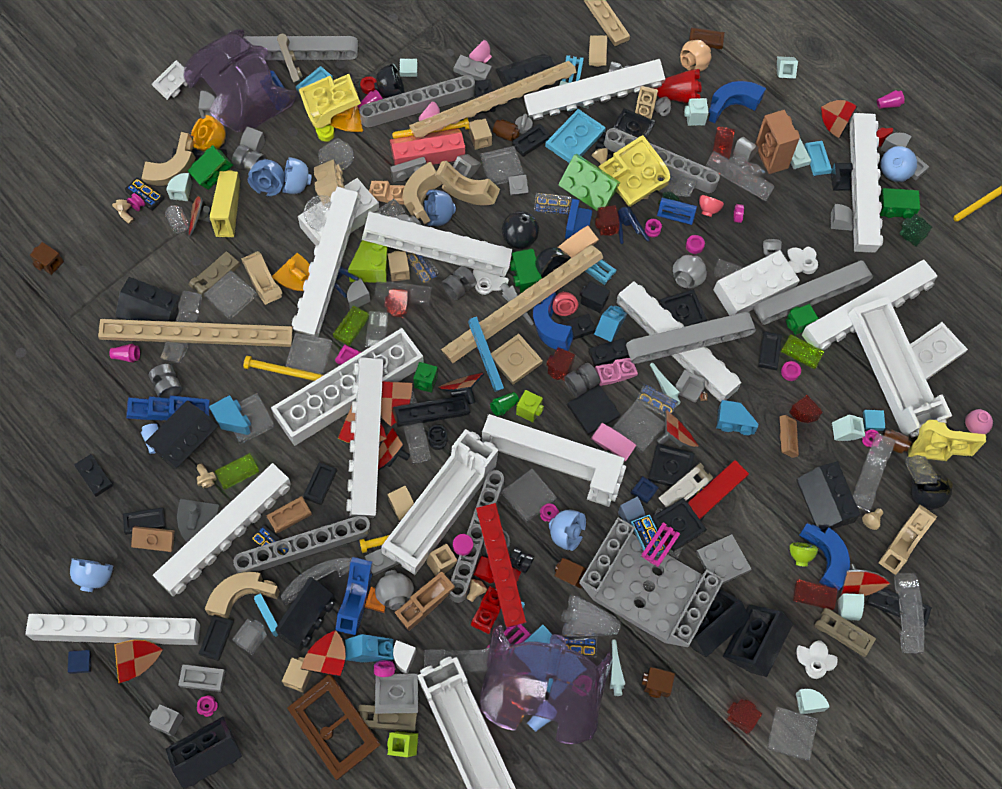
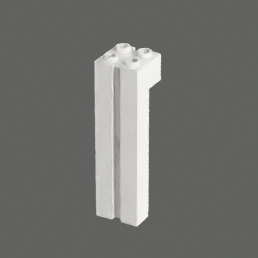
M888 296L854 307L848 315L901 433L907 436L910 435L911 438L917 437L919 435V428L927 420H937L946 424V420L952 414L943 395L934 398Z
M490 414L482 431V442L494 444L499 452L591 481L587 500L608 507L611 501L615 502L626 466L623 465L625 458Z
M465 429L452 446L449 459L382 545V554L394 562H399L403 568L415 575L427 560L430 552L436 548L485 482L487 474L496 467L498 456L496 446L490 442H481L478 434Z
M450 656L441 660L440 666L434 669L432 666H428L420 670L421 674L417 675L419 683L466 788L516 789L467 684V679L457 657L452 659Z

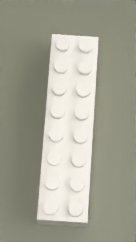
M402 328L271 407L275 419L294 446L349 413L352 402H356V394H353V383L357 382V375H354V364L358 363L359 358L383 359L382 381L399 382L415 372L419 362L424 363L423 355Z

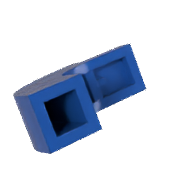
M746 81L731 82L720 87L712 97L711 107L708 112L710 113L709 121L716 123L723 110L730 105L739 104L755 111L763 99L766 88Z
M556 292L541 301V304L534 306L533 319L538 336L547 346L568 353L574 338L572 327L558 324L551 319L554 313L552 303L556 296Z
M807 523L799 536L820 548L827 560L826 571L819 583L837 593L844 584L846 572L850 569V558L846 545L832 529L828 528L823 533L819 527Z
M352 557L346 593L337 615L336 631L356 635L369 594L372 578V561Z

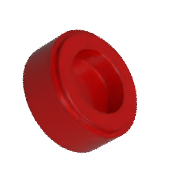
M373 77L363 78L360 82L361 91L365 94L375 91L374 83L377 82L376 79Z

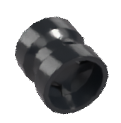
M434 425L428 431V443L432 449L441 450L447 445V431L441 425Z
M516 547L510 556L512 567L519 568L520 572L526 574L535 556L525 554L520 548Z

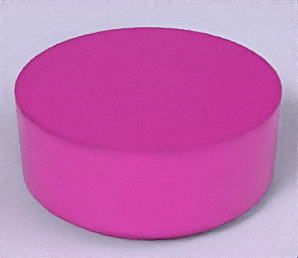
M736 204L734 221L742 223L744 205Z
M698 235L690 236L686 242V249L692 254L701 253L705 246L704 239Z
M788 361L783 365L781 374L784 379L794 381L800 376L801 367L794 361Z
M466 534L456 536L453 540L454 551L461 556L471 553L473 549L472 538Z
M382 660L374 664V674L378 677H389L395 673V665L391 661Z

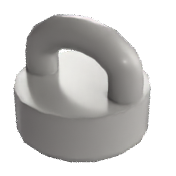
M662 97L657 100L654 107L655 111L660 113L661 116H667L671 110L669 98Z
M524 114L516 119L515 124L518 125L520 133L524 134L532 129L533 122L527 114Z
M767 239L763 241V251L766 256L779 250L781 251L782 242L780 240Z

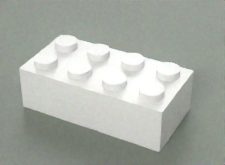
M358 178L344 186L345 189L356 191L361 196L350 233L366 223L368 212L380 214L379 202ZM320 201L298 216L300 228L315 246L320 243V230L325 226V214L327 209H330L332 202L323 205Z
M779 250L718 280L713 290L729 316L753 310L757 303L795 288L800 280Z

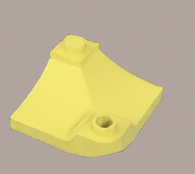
M349 74L333 80L330 75L299 89L307 114L316 128L325 127L331 123V118L334 115L361 104Z
M643 135L615 152L611 159L598 167L620 182L616 192L629 207L652 192L661 190L670 181L668 168Z
M927 420L919 428L918 438L908 449V457L947 461L952 455L973 456L986 442V434L952 431L947 428L945 423L938 422L937 420Z

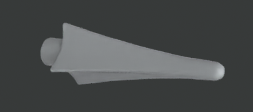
M505 282L500 286L503 290L502 296L508 302L518 296L513 285L509 287ZM527 312L522 315L530 325L534 324Z

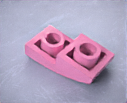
M630 358L615 360L613 364L600 365L594 368L600 378V386L624 381L638 375L636 367Z
M603 423L600 424L591 438L603 449L625 458L624 461L628 459L636 447V444Z

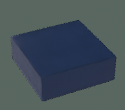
M642 477L631 491V494L648 504L659 487L645 477Z
M90 650L68 652L69 674L91 672Z

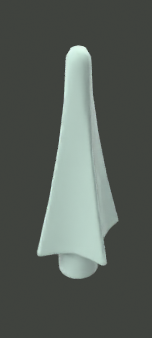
M651 363L650 366L655 373L663 394L677 401L676 406L681 403L678 398L680 392L663 376L656 365Z
M613 639L610 689H614V696H621L625 681L619 661L617 642Z

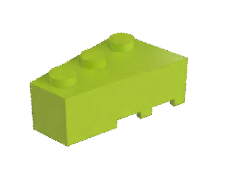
M362 240L348 268V272L363 282L387 283L389 247ZM349 277V281H350V282H355V281H356V280H354V279H352V278Z

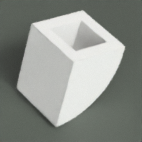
M396 640L393 649L396 666L403 674H408L417 653L416 648Z

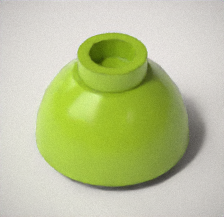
M796 542L789 546L790 554L798 566H808V562L812 561L818 552V548L815 545Z

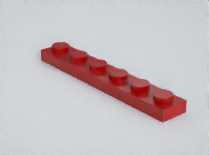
M496 503L478 507L476 510L506 628L525 624L526 619Z

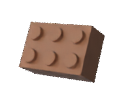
M785 110L764 116L755 143L759 147L758 154L769 174L789 168L800 139L799 132L793 127L791 117L787 115Z

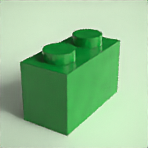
M212 145L187 171L199 185L209 190L218 181L219 172L228 171L233 164L221 150Z
M882 189L879 196V202L882 204L880 216L888 218L902 217L905 219L916 217L920 210L919 190Z
M533 248L512 253L509 267L515 273V276H513L514 285L519 288L520 293H523L542 279L535 266L536 256Z

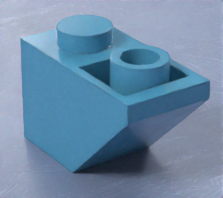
M610 306L602 314L594 335L612 342L628 313L624 312V309L619 306Z
M230 395L209 406L212 415L221 429L245 435L251 433L249 429L251 423L248 417L241 415L240 411L242 408L237 400L233 401Z
M721 401L716 428L724 432H740L743 435L755 434L758 423L741 403Z
M361 634L345 640L346 660L375 662L394 660L393 639Z

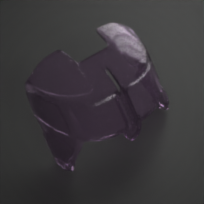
M243 29L233 30L201 48L187 61L183 74L189 87H194L201 77L204 78L217 95L210 108L211 114L222 124L237 132H244L246 127L255 128L269 118L291 107L297 97L296 91L273 85L270 70L263 59L267 57L268 50L262 46L252 45L247 39L243 38ZM229 64H232V65H230V66L220 75V73H221Z
M498 625L494 628L491 636L486 664L488 669L482 684L479 710L494 724L506 729L516 730L522 715L529 714L556 721L558 723L556 741L578 744L592 739L597 730L602 695L613 656H610L611 653L608 652L602 662L596 666L586 656L566 648L565 638L557 634L551 636L549 644L522 642L510 645L503 633L502 625ZM549 678H552L553 682L549 698L547 701L544 700Z

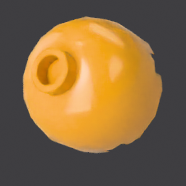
M205 115L204 119H198L191 132L194 141L193 147L204 152L212 145L219 149L224 144L226 136L222 123L209 115Z

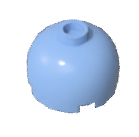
M895 146L888 149L881 159L883 175L894 182L906 181L915 174L917 169L915 154L904 146Z
M288 157L284 170V182L286 183L282 186V193L298 194L305 189L306 185H310L312 175L308 174V167L303 161Z
M575 510L561 511L549 523L552 541L565 550L573 551L578 547L582 540V536H579L581 529L585 530L586 527L585 515Z
M72 559L70 576L75 584L81 586L80 590L93 592V588H101L108 583L112 575L113 565H101L96 561Z

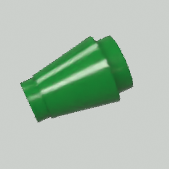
M515 392L495 398L490 403V408L496 416H503L519 402V397Z

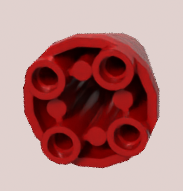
M691 69L665 78L661 87L654 88L658 90L657 96L659 98L668 97L669 100L688 103L689 99H701L700 94H698L702 92V85L698 80L700 79V69Z

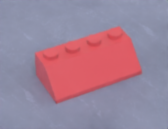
M459 128L428 133L424 137L408 136L390 139L394 165L425 157L426 163L431 162L434 165L440 164L441 161L452 162L456 160L457 156L465 155L464 140Z

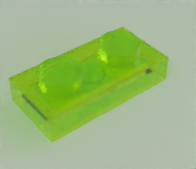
M353 305L333 333V338L350 346L369 319V314Z
M792 334L781 351L813 369L816 368L824 354V351Z
M250 453L215 470L224 490L260 472Z

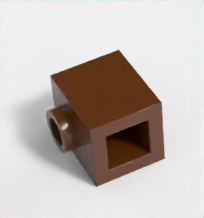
M43 242L35 247L30 254L33 260L32 264L41 271L43 269L50 275L64 263L60 254Z
M562 558L555 567L556 573L554 576L581 589L582 586L579 582L587 569Z
M650 667L648 673L644 672L642 685H645L644 692H647L649 696L654 698H661V696L668 698L672 691L675 673Z

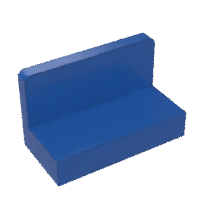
M572 199L565 239H569L584 227L590 226L592 210L578 208L579 200Z

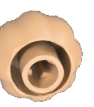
M701 40L688 41L683 46L680 54L681 63L687 70L700 69V72L705 70L711 61L710 47Z

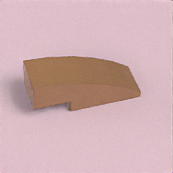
M440 572L413 594L410 600L399 608L395 614L407 630L410 631L451 593L455 586L443 572Z

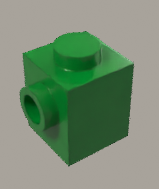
M810 304L803 307L797 306L790 310L786 323L794 335L802 333L806 326L817 321L818 317Z
M419 362L413 378L414 388L432 393L438 378V367Z

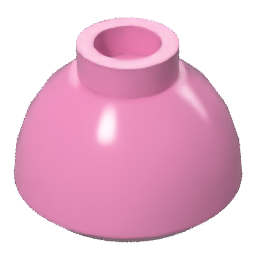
M483 40L469 55L470 59L479 62L483 61V63H486L492 57L490 55V46L486 40Z
M431 102L420 115L419 121L440 113L438 105L435 102Z
M978 409L971 411L966 416L965 424L971 433L987 434L993 426V419L987 411Z

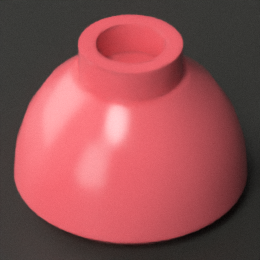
M701 195L699 199L700 208L703 210L701 214L709 217L719 212L724 205L722 201L705 195Z
M563 291L555 296L552 308L559 316H569L577 310L578 301L573 294Z

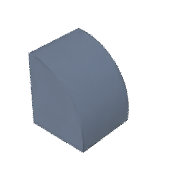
M638 497L620 505L618 511L621 519L631 524V521L645 516L643 506Z

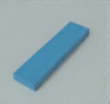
M477 316L473 317L468 321L492 387L497 392L504 387Z

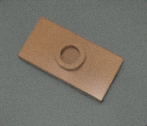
M787 415L780 416L782 453L792 458L798 457L797 422Z
M301 496L266 516L277 534L309 517L312 513Z
M133 527L131 547L173 551V530Z

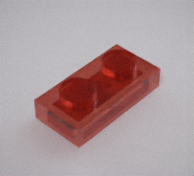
M718 126L711 159L729 162L735 133L734 129Z
M797 580L793 601L834 610L838 589Z

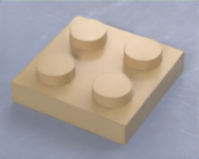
M517 334L491 353L495 365L513 385L543 362L520 334Z

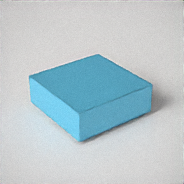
M864 410V430L884 431V411Z

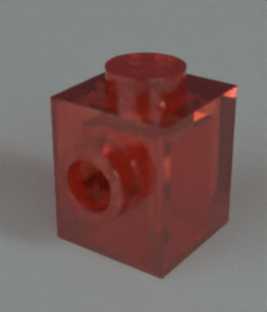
M616 205L598 207L595 227L599 229L600 235L611 236L617 234L620 223Z
M394 288L389 290V296L385 297L384 307H387V312L391 313V316L402 317L403 314L408 313L410 291Z
M558 347L554 356L550 355L547 361L548 374L554 379L564 380V376L569 374L574 363L575 354Z
M740 699L738 703L733 702L727 710V713L730 715L726 720L748 735L762 716V713L755 709L756 706L749 700L744 701Z

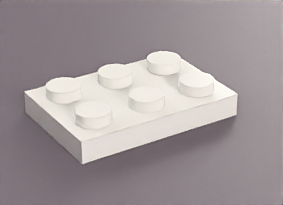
M943 322L910 344L926 380L968 350Z

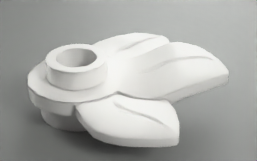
M806 247L804 250L800 248L788 249L790 259L788 263L795 273L812 274L818 268L817 254L813 248Z
M476 269L473 270V275L477 281L475 289L480 294L486 295L491 291L502 290L500 286L505 282L507 284L509 282L508 278Z
M820 640L815 641L810 646V649L800 645L797 647V659L805 666L806 672L811 678H821L825 675L826 671L833 670L837 665V657L828 655L827 646Z

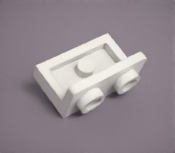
M176 60L152 83V86L167 100L171 96L175 98L181 91L179 88L182 85L186 87L192 81L191 76L194 72L192 70L188 72Z

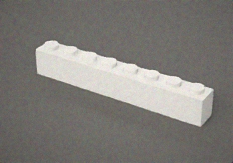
M657 59L524 95V102L528 117L530 119L533 118V120H539L543 118V115L550 114V116H554L562 110L572 111L577 109V106L583 104L584 107L593 105L595 101L601 100V102L611 100V97L618 96V98H621L633 91L639 93L641 86L652 87L653 89L661 87L665 81L661 61Z
M854 113L850 120L855 252H876L883 244V236L880 235L882 219L879 215L882 204L879 202L881 186L878 185L880 169L877 166L880 155L877 153L879 137H876L878 121H876L875 114Z
M337 187L336 191L332 192L330 199L332 204L325 214V226L320 230V243L316 245L314 255L316 256L314 262L310 263V275L303 285V298L301 297L298 301V314L294 316L292 321L293 329L298 333L316 338L319 337L361 200L360 194L356 191Z
M368 212L362 236L364 241L505 277L509 269L512 249L504 246L490 244L486 241L471 239L466 236L456 235L451 232Z
M922 260L806 326L802 336L814 352L820 349L825 350L835 340L839 342L849 332H856L848 315L854 307L888 296L892 306L898 308L905 303L906 299H913L920 294V291H927L932 288L937 275L927 262Z
M632 282L618 294L616 303L649 335L684 327L682 323L677 322L668 310H664L654 297H650L646 290L636 282ZM707 347L672 355L687 371L704 378L705 388L720 402L727 400L740 387L741 381L735 373H731L721 360H717Z
M359 358L358 363L354 364V375H357V382L353 383V394H356V402H352V413H355V421H351V433H354V440H350V452H353V460H349V472H352V480L348 479L347 490L351 491V499H347L346 511H350L351 517L362 515L374 518L376 516L383 359Z
M272 463L153 574L154 578L173 597L176 594L182 593L187 583L199 577L202 572L201 570L205 566L211 565L221 551H226L236 537L242 536L251 523L259 520L261 513L266 509H270L280 495L283 496L289 491L291 486L289 478Z
M29 614L26 635L30 639L38 641L121 643L135 639L146 640L154 644L198 645L200 624L196 619Z

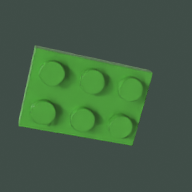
M574 154L558 185L602 214L605 212L620 182L580 155Z

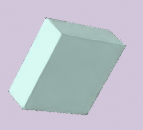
M400 59V77H417V59Z

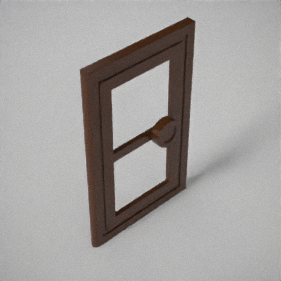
M327 675L287 708L336 780H339L381 746L332 675ZM329 691L345 715L330 727H323L319 733L304 710ZM346 719H349L365 743L339 763L324 740L331 739L333 730Z

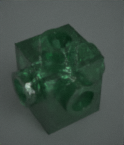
M915 214L911 219L908 217L901 224L903 228L899 234L906 241L917 247L928 236L933 227L924 218Z

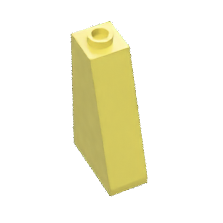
M231 170L219 172L210 213V220L216 237H234L241 181L238 172Z

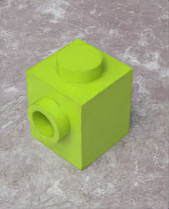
M525 390L517 404L516 415L534 422L535 418L540 416L544 409L542 405L543 398Z
M402 731L389 733L387 755L400 757L415 756L417 754L418 733Z

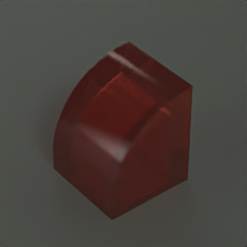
M807 395L795 403L789 413L800 422L811 423L817 421L823 412Z

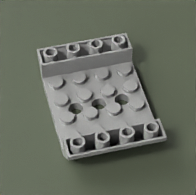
M618 517L579 583L593 601L667 644L689 647L724 579L707 569L703 574H700L668 554L660 566L657 567L661 569L662 575H655L652 568L656 566L641 557L644 551L637 537L632 534L635 527ZM661 554L655 556L654 559L657 561ZM648 583L652 585L653 591H646L643 588V584ZM634 600H641L644 603V607L637 608L634 605Z

